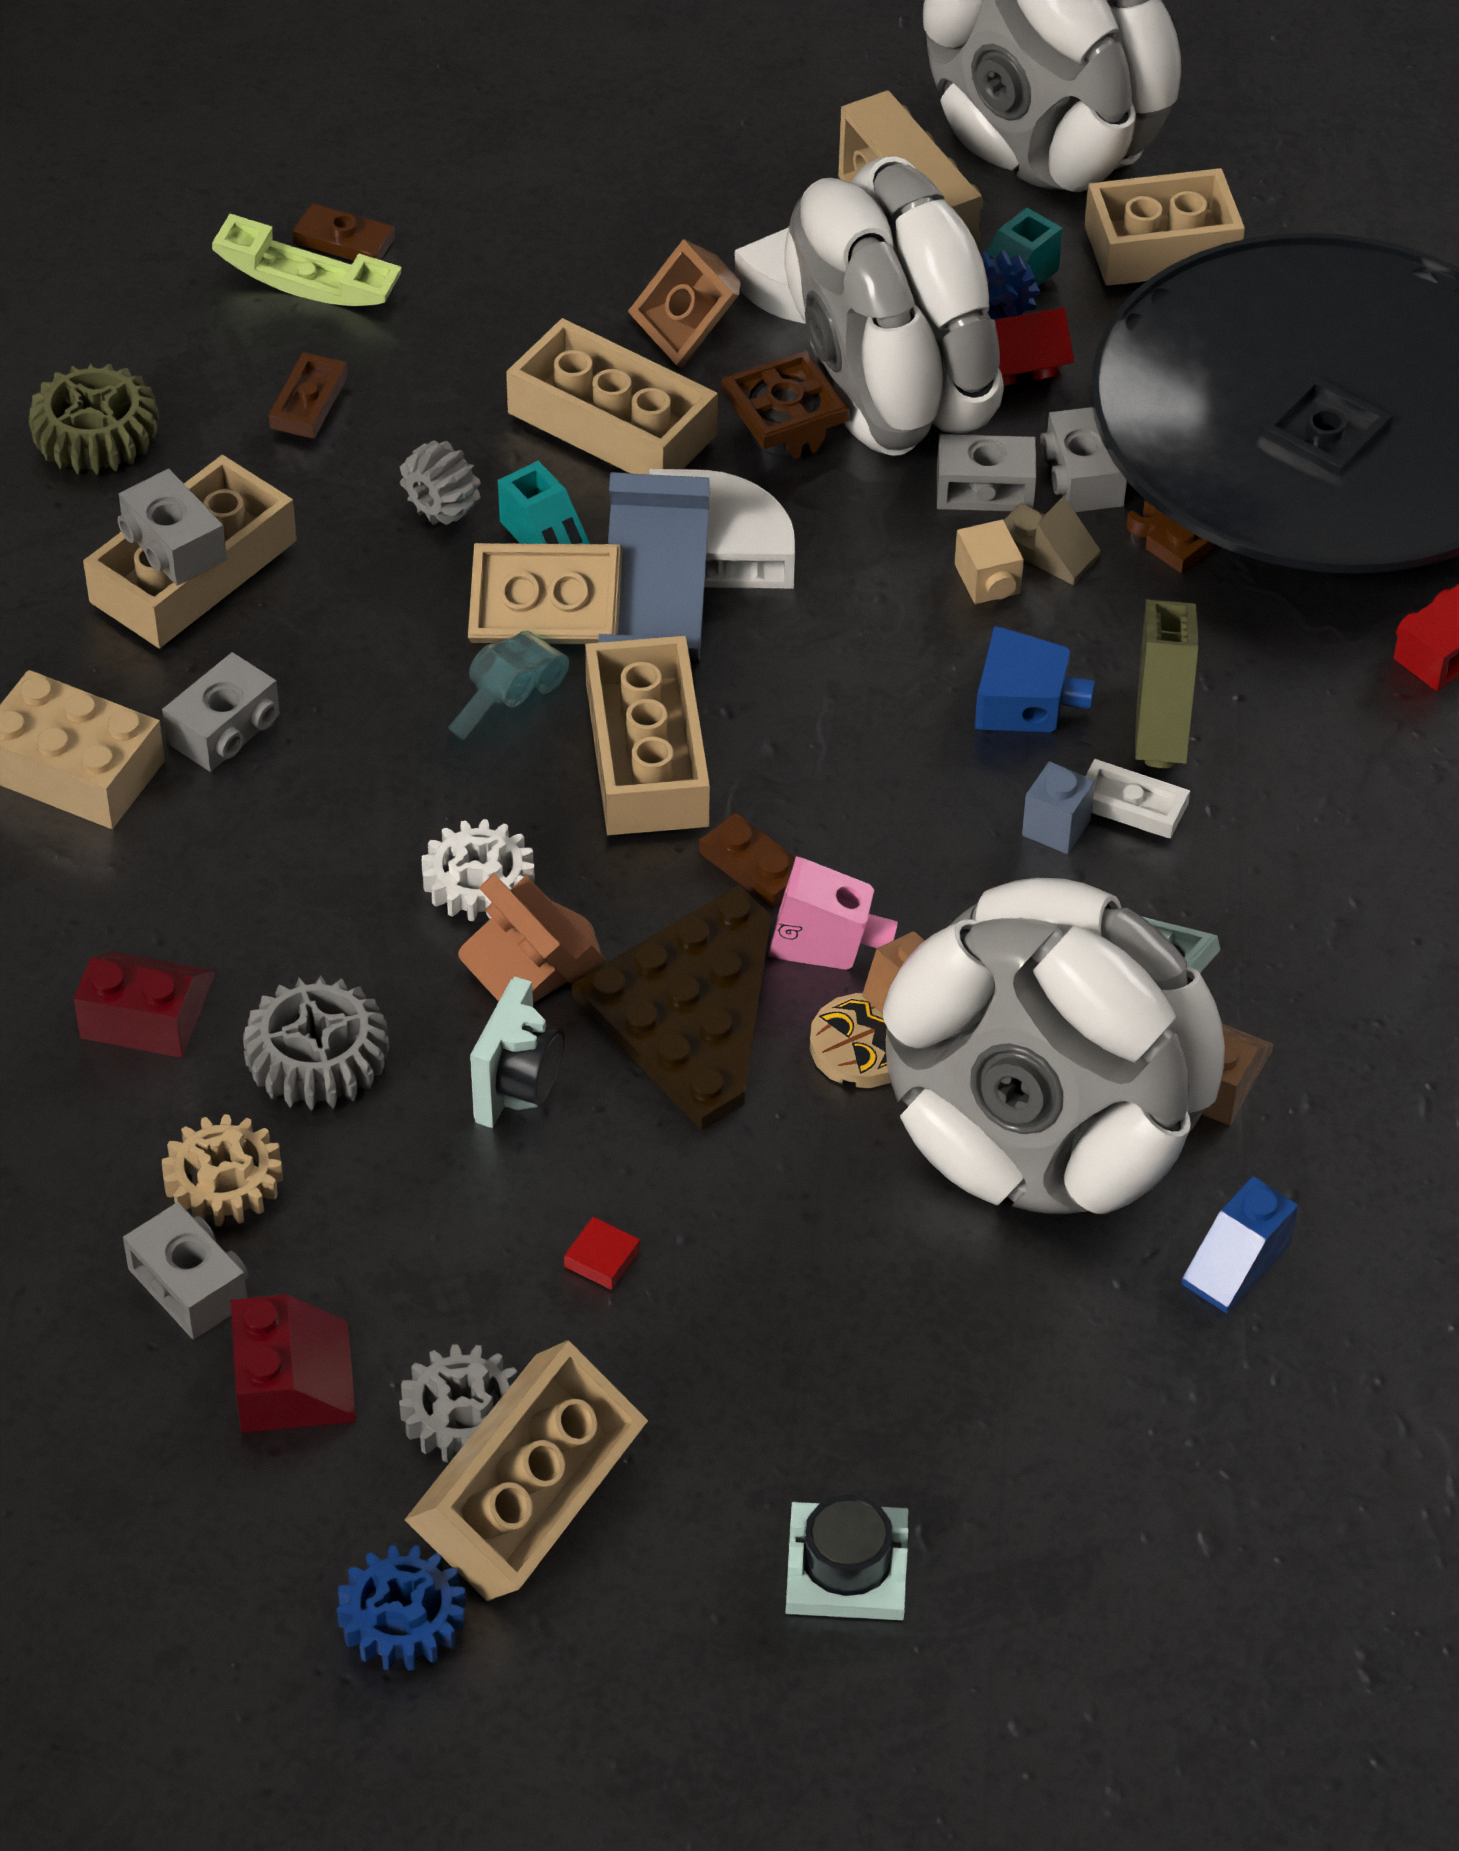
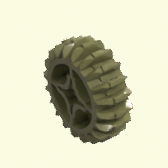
M90 363L88 369L78 370L72 366L69 374L64 375L55 372L52 382H42L40 392L32 395L28 419L33 442L36 444L37 450H41L44 454L46 461L57 462L60 470L72 465L77 475L84 469H93L97 475L100 468L110 467L116 472L119 463L124 462L133 465L136 454H147L149 444L155 442L159 413L151 387L146 386L142 376H132L128 368L115 371L111 363H108L104 368H95Z

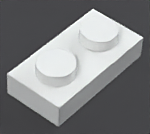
M1094 759L1086 774V777L1095 780L1091 813L1171 839L1188 806L1190 790Z

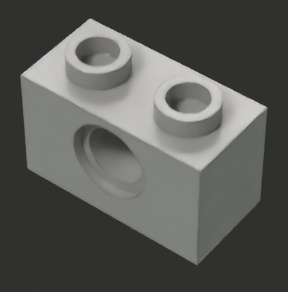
M1093 407L1049 412L1047 432L1041 433L1040 447L1043 460L1045 462L1051 461L1052 464L1051 481L1055 495L1062 494V497L1069 502L1075 512L1124 506L1127 480L1113 463L1102 443L1095 423Z
M939 434L937 509L1013 511L1020 503L1031 508L1034 507L1036 485L1035 437Z
M169 468L118 493L121 515L118 516L117 520L122 534L130 543L136 542L145 551L151 566L157 572L163 571L176 586L227 560L223 524Z
M231 652L162 709L166 743L209 772L213 771L223 761L234 757L241 747L259 731L270 727L276 717L280 715L276 680Z
M179 1202L123 1236L129 1271L193 1340L231 1316V1300L247 1298L245 1280L249 1278V1275L242 1260L231 1250L225 1253L216 1243L215 1236L207 1222L198 1215L193 1218Z

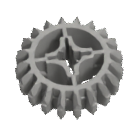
M321 975L315 984L306 985L299 977L295 988L289 990L279 984L275 993L276 998L262 996L259 1009L250 1011L248 1026L245 1027V1033H243L244 1049H246L244 1050L245 1063L249 1067V1071L252 1072V1077L257 1087L266 1086V1091L269 1093L271 1100L284 1095L285 1101L290 1108L298 1101L303 1100L306 1101V1105H308L311 1111L317 1102L327 1101L334 1109L338 1097L344 1096L354 1102L357 1088L371 1090L374 1076L382 1075V1069L385 1066L384 1059L387 1058V1053L389 1052V1039L386 1036L388 1034L387 1022L383 1014L379 1013V1007L375 999L365 998L361 986L347 991V986L342 978L331 986L326 985Z

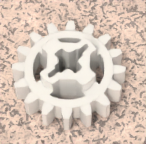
M482 819L479 828L471 829L470 824L466 820L461 821V831L457 833L448 828L442 829V842L430 840L428 842V854L422 855L424 891L432 893V904L435 907L447 902L449 916L453 917L460 910L467 911L468 920L474 921L478 912H484L485 908L492 902L479 887L493 874L510 889L526 875L535 882L532 848H524V836L520 833L509 838L508 825L504 823L496 830L489 829L487 819ZM449 866V871L445 873L446 867ZM510 867H512V870H511L510 874L508 875V870H507V869L510 868Z

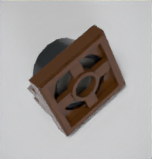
M807 350L721 378V391L748 427L753 443L761 450L770 454L793 456L797 459L800 458L801 452L809 449L812 453L817 452L826 437L827 428L849 421V407Z

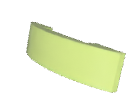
M229 214L212 242V250L249 276L295 296L328 304L368 306L385 303L400 277L402 269L401 266L359 253L351 265L273 241L272 226L233 214Z

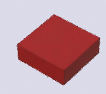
M592 1217L565 1253L564 1267L612 1290L639 1254L640 1239Z

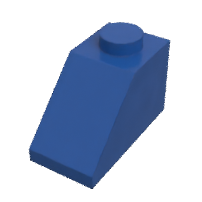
M1252 1176L1220 1210L1182 1278V1285L1227 1314L1291 1245L1298 1204Z

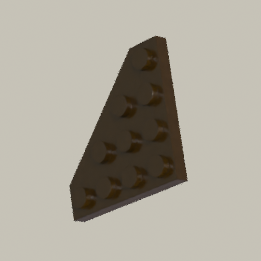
M740 885L735 886L572 983V997L701 1131L743 1106L746 1098L748 1072L752 1058L757 1013L761 999L765 960L771 932V915Z

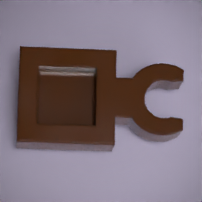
M1146 500L1143 510L1145 517L1139 516L1132 510L1128 513L1126 527L1129 532L1135 536L1147 538L1145 549L1181 574L1214 550V543L1193 534L1170 520Z

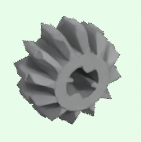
M433 440L428 444H422L400 466L403 476L400 484L409 494L407 501H412L417 506V513L419 515L426 514L429 521L433 524L442 522L448 525L452 521H458L480 499L477 487L481 482L472 473L471 469L474 465L466 462L462 450L454 451L452 445L447 440L441 443Z

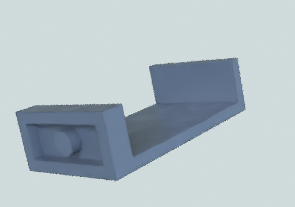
M610 472L609 495L611 508L608 544H620L623 549L618 635L599 634L598 643L686 636L690 663H699L710 508L709 477Z

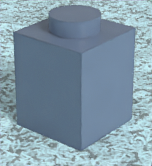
M1048 762L1026 794L1022 836L1068 855L1091 821L1095 780Z

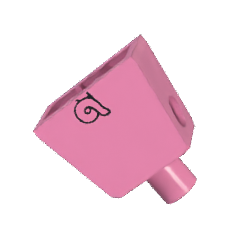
M796 856L776 919L768 957L846 970L853 967L860 944L878 948L893 941L898 921L869 914L874 889L870 884Z

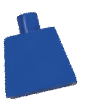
M994 626L977 694L975 729L1052 732L1057 729L1062 706L1091 710L1096 680L1068 676L1071 651L1067 647Z

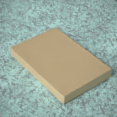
M474 543L468 639L471 643L589 644L598 643L599 634L618 635L623 559L621 545Z

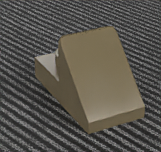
M1064 497L1045 515L1020 503L1003 520L1025 561L1073 586L1100 558L1101 550Z

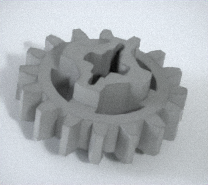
M458 1344L451 1346L450 1357L442 1358L435 1350L429 1352L430 1366L425 1367L422 1364L414 1363L411 1366L412 1380H403L401 1384L400 1416L401 1421H405L407 1437L409 1440L420 1437L421 1452L424 1454L431 1452L436 1447L441 1448L442 1461L449 1462L454 1452H459L494 1408L493 1397L490 1394L495 1391L500 1400L517 1379L515 1367L503 1370L501 1354L497 1353L488 1360L482 1358V1347L478 1345L471 1350L470 1355H462ZM426 1399L431 1401L433 1413L430 1416L424 1408Z

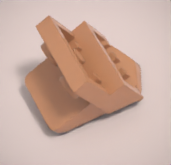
M495 874L479 887L492 902L485 908V911L492 918L470 937L458 952L460 960L498 1001H500L510 980H513L514 976L532 982L533 1003L565 983L569 982L571 984L599 965L602 966L607 961L601 954L591 923L582 915L551 901L527 875L512 889L504 884Z

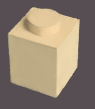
M1003 519L957 530L955 566L974 604L1021 594L1024 559Z

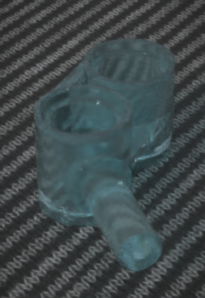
M528 630L496 644L487 645L476 655L469 669V678L476 684L475 686L478 691L448 729L464 740L493 703L499 704L502 702L511 708L521 704L529 696L533 688L543 694L550 693L557 688L566 676L569 668L568 657Z

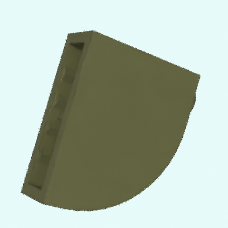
M1146 600L1137 696L1135 759L1145 760L1146 765L1155 768H1171L1175 766V763H1187L1198 656L1196 604Z

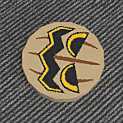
M863 993L837 997L819 1010L811 1024L810 1052L816 1066L828 1078L841 1084L843 1080H846L848 1082H856V1087L873 1088L891 1083L886 1056L887 1026L883 1019V1014L862 996Z

